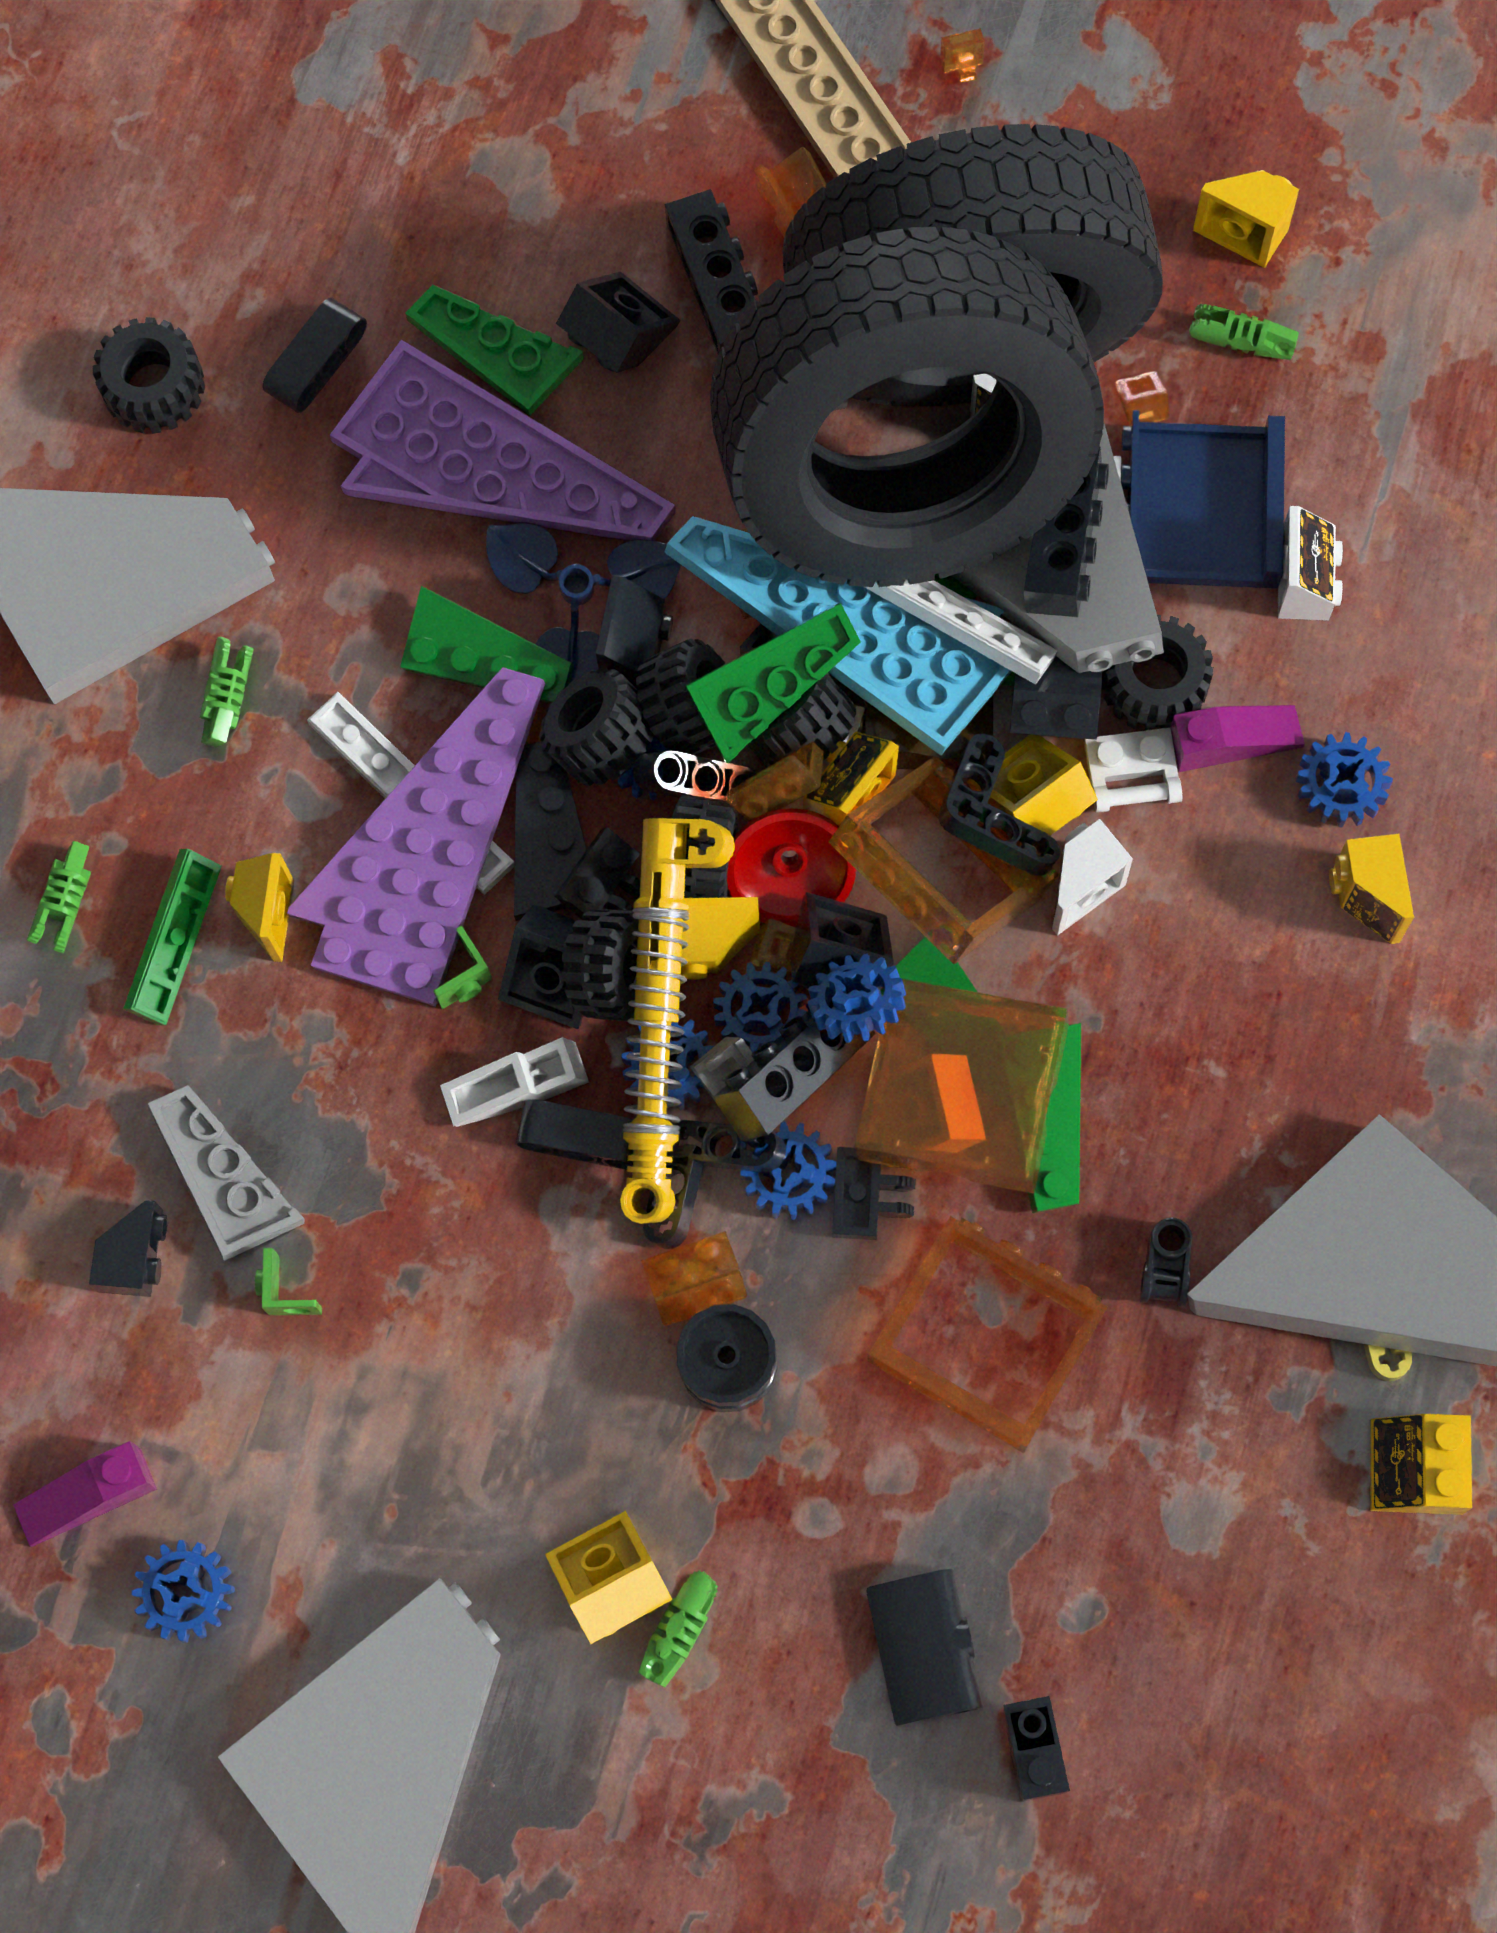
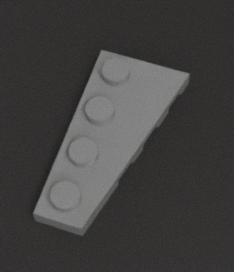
M188 1085L147 1103L157 1128L223 1261L305 1224L304 1217L295 1207L293 1208L280 1194L277 1186L260 1171L251 1160L249 1154L241 1145H238L224 1129L222 1123Z

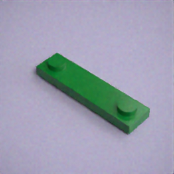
M188 848L179 849L123 1007L124 1010L156 1025L167 1024L222 865Z

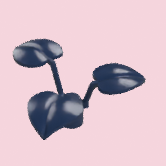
M527 523L490 525L486 535L487 555L495 576L504 587L516 593L528 594L538 587L541 578L547 581L559 580L561 595L566 602L571 604L570 631L562 627L551 628L538 638L536 645L574 665L570 682L576 678H581L584 673L591 670L593 672L597 671L596 649L599 635L592 631L578 632L579 605L587 603L592 598L595 585L610 587L611 579L600 577L598 574L592 575L588 568L580 564H572L563 569V571L558 570L556 573H549L547 571L552 569L557 562L558 548L555 539L546 529ZM634 540L623 543L611 552L607 560V567L611 575L622 576L663 599H666L672 591L682 565L665 553L667 544L650 540Z

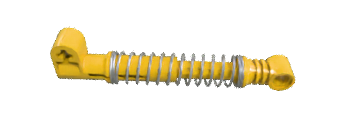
M643 819L640 898L634 902V909L632 910L634 912L633 917L639 919L638 931L631 933L633 936L638 937L637 948L631 950L633 954H637V966L630 968L636 972V983L629 985L630 988L635 989V1001L628 1003L630 1006L635 1007L634 1018H630L628 1022L640 1025L641 1035H633L627 1038L630 1042L640 1043V1052L626 1055L628 1059L640 1062L639 1070H631L625 1073L628 1077L638 1078L639 1084L638 1087L627 1088L624 1091L628 1095L638 1096V1105H629L624 1108L626 1112L637 1114V1117L630 1123L622 1125L624 1127L623 1139L628 1143V1149L634 1151L633 1155H628L627 1160L633 1161V1166H627V1172H633L632 1178L627 1177L626 1187L622 1191L620 1198L621 1209L625 1216L632 1222L640 1224L664 1221L673 1212L675 1206V1195L671 1189V1179H666V1174H672V1168H666V1162L672 1163V1157H667V1151H673V1145L679 1141L678 1134L680 1132L678 1130L680 1127L673 1124L681 1120L677 1116L668 1115L667 1107L681 1104L679 1099L668 1097V1090L680 1088L682 1084L679 1081L668 1078L669 1072L679 1071L683 1068L681 1064L669 1061V1056L684 1051L681 1046L670 1044V1037L681 1036L685 1033L681 1028L671 1026V1023H678L679 1019L685 1016V1013L679 1010V1001L686 998L683 993H680V984L687 981L685 976L681 975V967L688 963L685 958L681 957L682 949L688 946V943L682 940V935L684 931L689 929V926L683 921L688 920V915L690 914L688 912L689 905L684 900L685 869L721 867L733 856L735 848L734 838L729 830L722 825L704 819ZM687 828H689V837L701 842L708 841L709 837L715 839L714 846L707 847L706 851L695 846H689L688 859H686ZM647 1189H650L656 1197L655 1207L650 1213H646L640 1204L641 1195Z

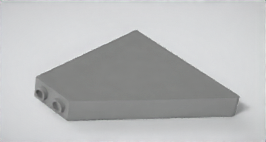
M1105 424L1102 430L1103 435L1100 446L1102 463L1109 464V478L1107 489H1099L1098 500L1103 501L1102 522L1100 527L1093 526L1092 537L1097 538L1096 559L1094 564L1087 563L1085 575L1091 576L1090 596L1088 602L1081 601L1078 617L1026 612L1024 585L1033 535L1027 540L1020 536L1021 544L999 556L996 552H993L994 559L972 569L966 564L964 565V572L951 575L986 603L1004 611L1003 616L1024 632L1056 649V656L1078 673L1086 671L1101 672L1109 669L1112 665L1128 661L1143 662L1163 653L1162 631ZM1065 528L1061 531L1070 532L1075 530V528ZM1059 565L1056 566L1054 569L1061 570L1066 569L1069 566Z
M0 488V614L54 705L274 582L275 579L269 566L273 565L275 560L263 541L258 544L254 542L250 533L255 528L245 510L241 508L235 511L228 498Z
M1379 1114L1187 1294L1190 1310L1197 1316L1497 1367V1216Z
M439 1578L218 1756V1759L348 1933H415L501 1656L494 1644L500 1638L484 1618L477 1623L466 1610L472 1602L456 1582L448 1587Z

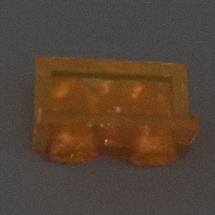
M804 147L798 149L770 170L762 164L754 168L760 180L756 184L757 189L769 205L773 204L778 214L774 217V221L785 236L791 220H794V215L821 187L826 188V182L810 152Z
M813 741L729 790L726 801L749 822L762 814L788 806L820 787L824 751Z
M725 1231L641 1260L661 1321L665 1326L687 1320L696 1313L713 1305L731 1304L747 1297L740 1268Z

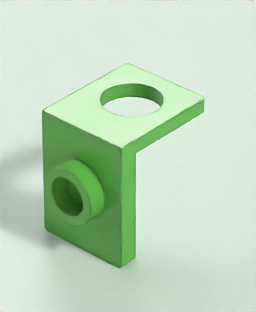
M462 925L456 928L460 941L474 961L475 966L433 991L442 1009L457 1000L463 1003L474 998L482 990L481 986L492 980L487 964Z
M263 1248V1269L256 1270L255 1291L257 1296H262V1308L268 1315H321L322 1307L316 1300H278L279 1255L273 1248Z

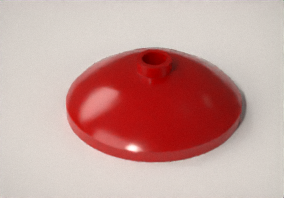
M798 808L770 811L748 822L734 837L735 848L733 856L728 862V889L733 898L758 897L759 918L763 923L779 927H797L802 900L806 892L844 903L853 888L856 877V858L853 846L845 832L835 822L822 814ZM785 851L796 852L792 857L782 855Z

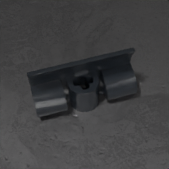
M953 1569L928 1572L868 1587L866 1593L895 1725L900 1726L938 1716L956 1715L983 1708L973 1663L975 1654L967 1619L962 1614Z

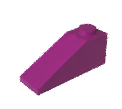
M1295 705L1212 707L1174 715L1170 727L1178 772L1303 748L1305 746Z
M128 1441L85 1461L13 1504L28 1544L30 1547H33L157 1490V1487L141 1448Z

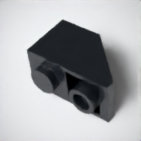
M145 1200L95 1240L89 1285L98 1293L151 1297L152 1286L158 1285L161 1278L162 1263L161 1259L157 1258L158 1243L165 1240L168 1227L167 1215L163 1214L162 1208L155 1201Z
M1050 1696L1003 1705L1010 1754L1020 1802L1069 1792L1070 1788Z

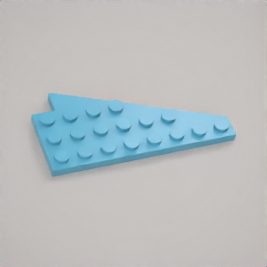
M692 516L666 545L665 553L777 636L826 609L841 603L861 643L828 673L939 755L945 752L1012 672L865 587L849 586L847 580L844 585L822 581L819 576L815 579L795 571L794 567L792 569L774 559L772 554L769 555L756 543L755 539L748 532ZM966 598L1000 618L1004 613L999 607Z

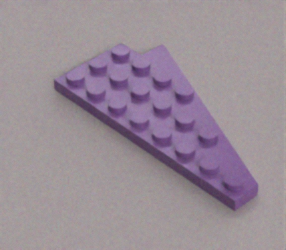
M403 340L398 343L330 434L331 441L360 459L341 485L343 493L352 497L515 523L534 524L540 527L628 541H655L676 512L675 505Z
M502 667L291 904L287 912L290 917L324 927L311 967L436 1007L437 999L433 991L444 984L459 940L456 928L461 925L463 927L545 686L543 679Z

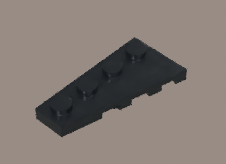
M542 741L524 746L516 769L515 921L521 920L532 905L552 912L568 908L554 896L587 850L567 771L543 749Z

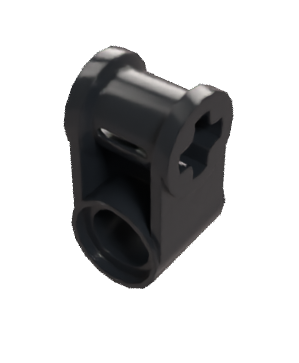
M1175 1217L1165 1218L1159 1221L1150 1233L1146 1262H1144L1140 1302L1147 1303L1149 1299L1176 1302L1178 1307H1186L1190 1282L1189 1262L1192 1233L1189 1226L1181 1219ZM1164 1230L1174 1231L1181 1239V1248L1176 1251L1165 1250L1158 1242V1234Z

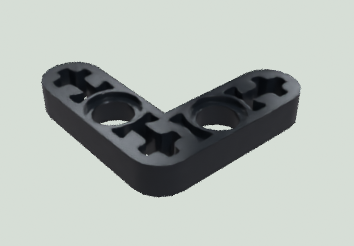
M987 734L974 735L960 756L940 807L938 819L941 826L950 834L1035 876L1048 874L1060 857L1061 850L1059 844L1047 833L988 804L1005 758V750L1002 744L993 736ZM981 753L985 755L986 761L983 766L976 764ZM963 778H969L977 782L981 791L969 789L964 784ZM958 811L963 814L962 817L958 815ZM979 821L983 823L981 827L977 826ZM990 827L1003 830L1009 840L1002 841L996 838L991 833ZM1018 841L1022 843L1020 847L1016 846Z
M681 1120L673 1124L680 1127L678 1130L680 1132L678 1134L679 1141L673 1145V1151H667V1157H672V1163L666 1162V1168H672V1174H666V1179H671L676 1174H683L684 1186L679 1193L675 1194V1206L677 1209H674L667 1219L658 1223L643 1224L646 1238L664 1249H674L684 1242L689 1232L703 1166L771 1172L783 1163L786 1156L784 1141L773 1132L765 1136L741 1141L731 1124ZM731 1135L733 1146L730 1152L725 1156L717 1157L715 1153L717 1142L720 1138ZM690 1136L696 1141L702 1142L700 1148L697 1145L685 1144L680 1148L679 1143L680 1140H687ZM766 1143L770 1145L769 1152H763L760 1157L754 1152L747 1150V1144L754 1148H764ZM652 1191L650 1192L646 1213H650L656 1204V1197ZM669 1221L673 1223L671 1230H664L663 1234L659 1232L661 1225H667Z

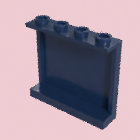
M1133 410L1130 426L1123 425L1121 448L1122 451H1129V464H1122L1121 486L1122 489H1128V503L1126 504L1148 583L1278 589L1283 575L1285 416L1268 415L1265 427L1139 422L1140 410Z

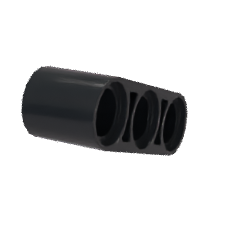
M334 298L324 300L271 366L263 381V391L295 412H303L359 343L366 330L367 320Z
M646 752L636 759L633 766V777L640 788L680 798L682 795L733 801L737 807L754 804L760 798L762 792V782L754 770L682 752ZM659 763L663 768L662 779L658 775ZM696 772H698L700 776L699 787L695 782ZM734 780L737 789L735 795L732 790V784Z
M525 1100L515 1145L533 1152L627 1170V1166H633V1161L627 1160L628 1155H633L634 1150L628 1149V1143L623 1139L624 1127L622 1125L630 1123L634 1119L546 1101Z

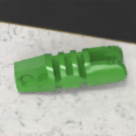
M1201 303L1195 307L1194 318L1196 320L1192 322L1189 330V335L1192 338L1225 347L1226 344L1231 345L1232 350L1237 351V349H1240L1244 353H1248L1249 350L1254 351V355L1259 357L1265 356L1291 360L1296 348L1299 332L1268 319H1264L1263 322L1259 321L1257 316L1252 315V317H1248L1245 313H1241L1240 316L1235 315V311Z
M218 637L215 643L209 678L200 712V718L205 720L201 743L215 748L225 744L229 729H235L237 726L254 649L243 645L236 656L234 669L228 668L226 666L231 641L224 637Z
M73 841L69 846L64 862L57 859L54 860L27 941L37 944L43 936L47 917L62 922L54 938L53 950L60 953L65 952L82 896L91 875V871L83 869L89 846Z
M694 1571L693 1574H690L689 1578H686L687 1582L683 1584L676 1599L672 1598L667 1610L664 1612L661 1621L650 1638L638 1673L661 1687L665 1688L687 1659L690 1650L693 1648L697 1637L708 1620L706 1615L714 1602L713 1598L716 1597L718 1586L704 1571Z

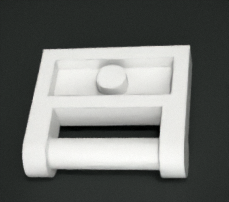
M1170 728L1099 736L1097 740L1085 739L1084 747L1090 783L1098 799L1094 803L1096 813L1109 811L1112 806L1167 800L1168 804L1182 802V786L1178 776ZM1163 775L1164 783L1109 790L1105 783Z

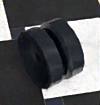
M735 1304L713 1305L696 1313L683 1327L676 1346L677 1366L687 1392L702 1406L718 1412H740L757 1404L771 1389L777 1372L775 1340L767 1323L752 1310ZM729 1351L735 1353V1359L731 1363L724 1364L719 1361L718 1356L721 1353L727 1356Z

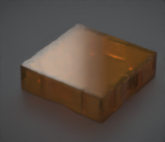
M902 979L906 990V995L903 996L906 1007L904 1010H896L899 1019L897 1023L886 1021L883 1024L886 1033L883 1035L879 1033L854 1146L859 1160L919 1172H947L972 1182L1035 1193L1047 1134L1046 1115L1051 1094L1057 1084L1069 1027L1068 1009Z

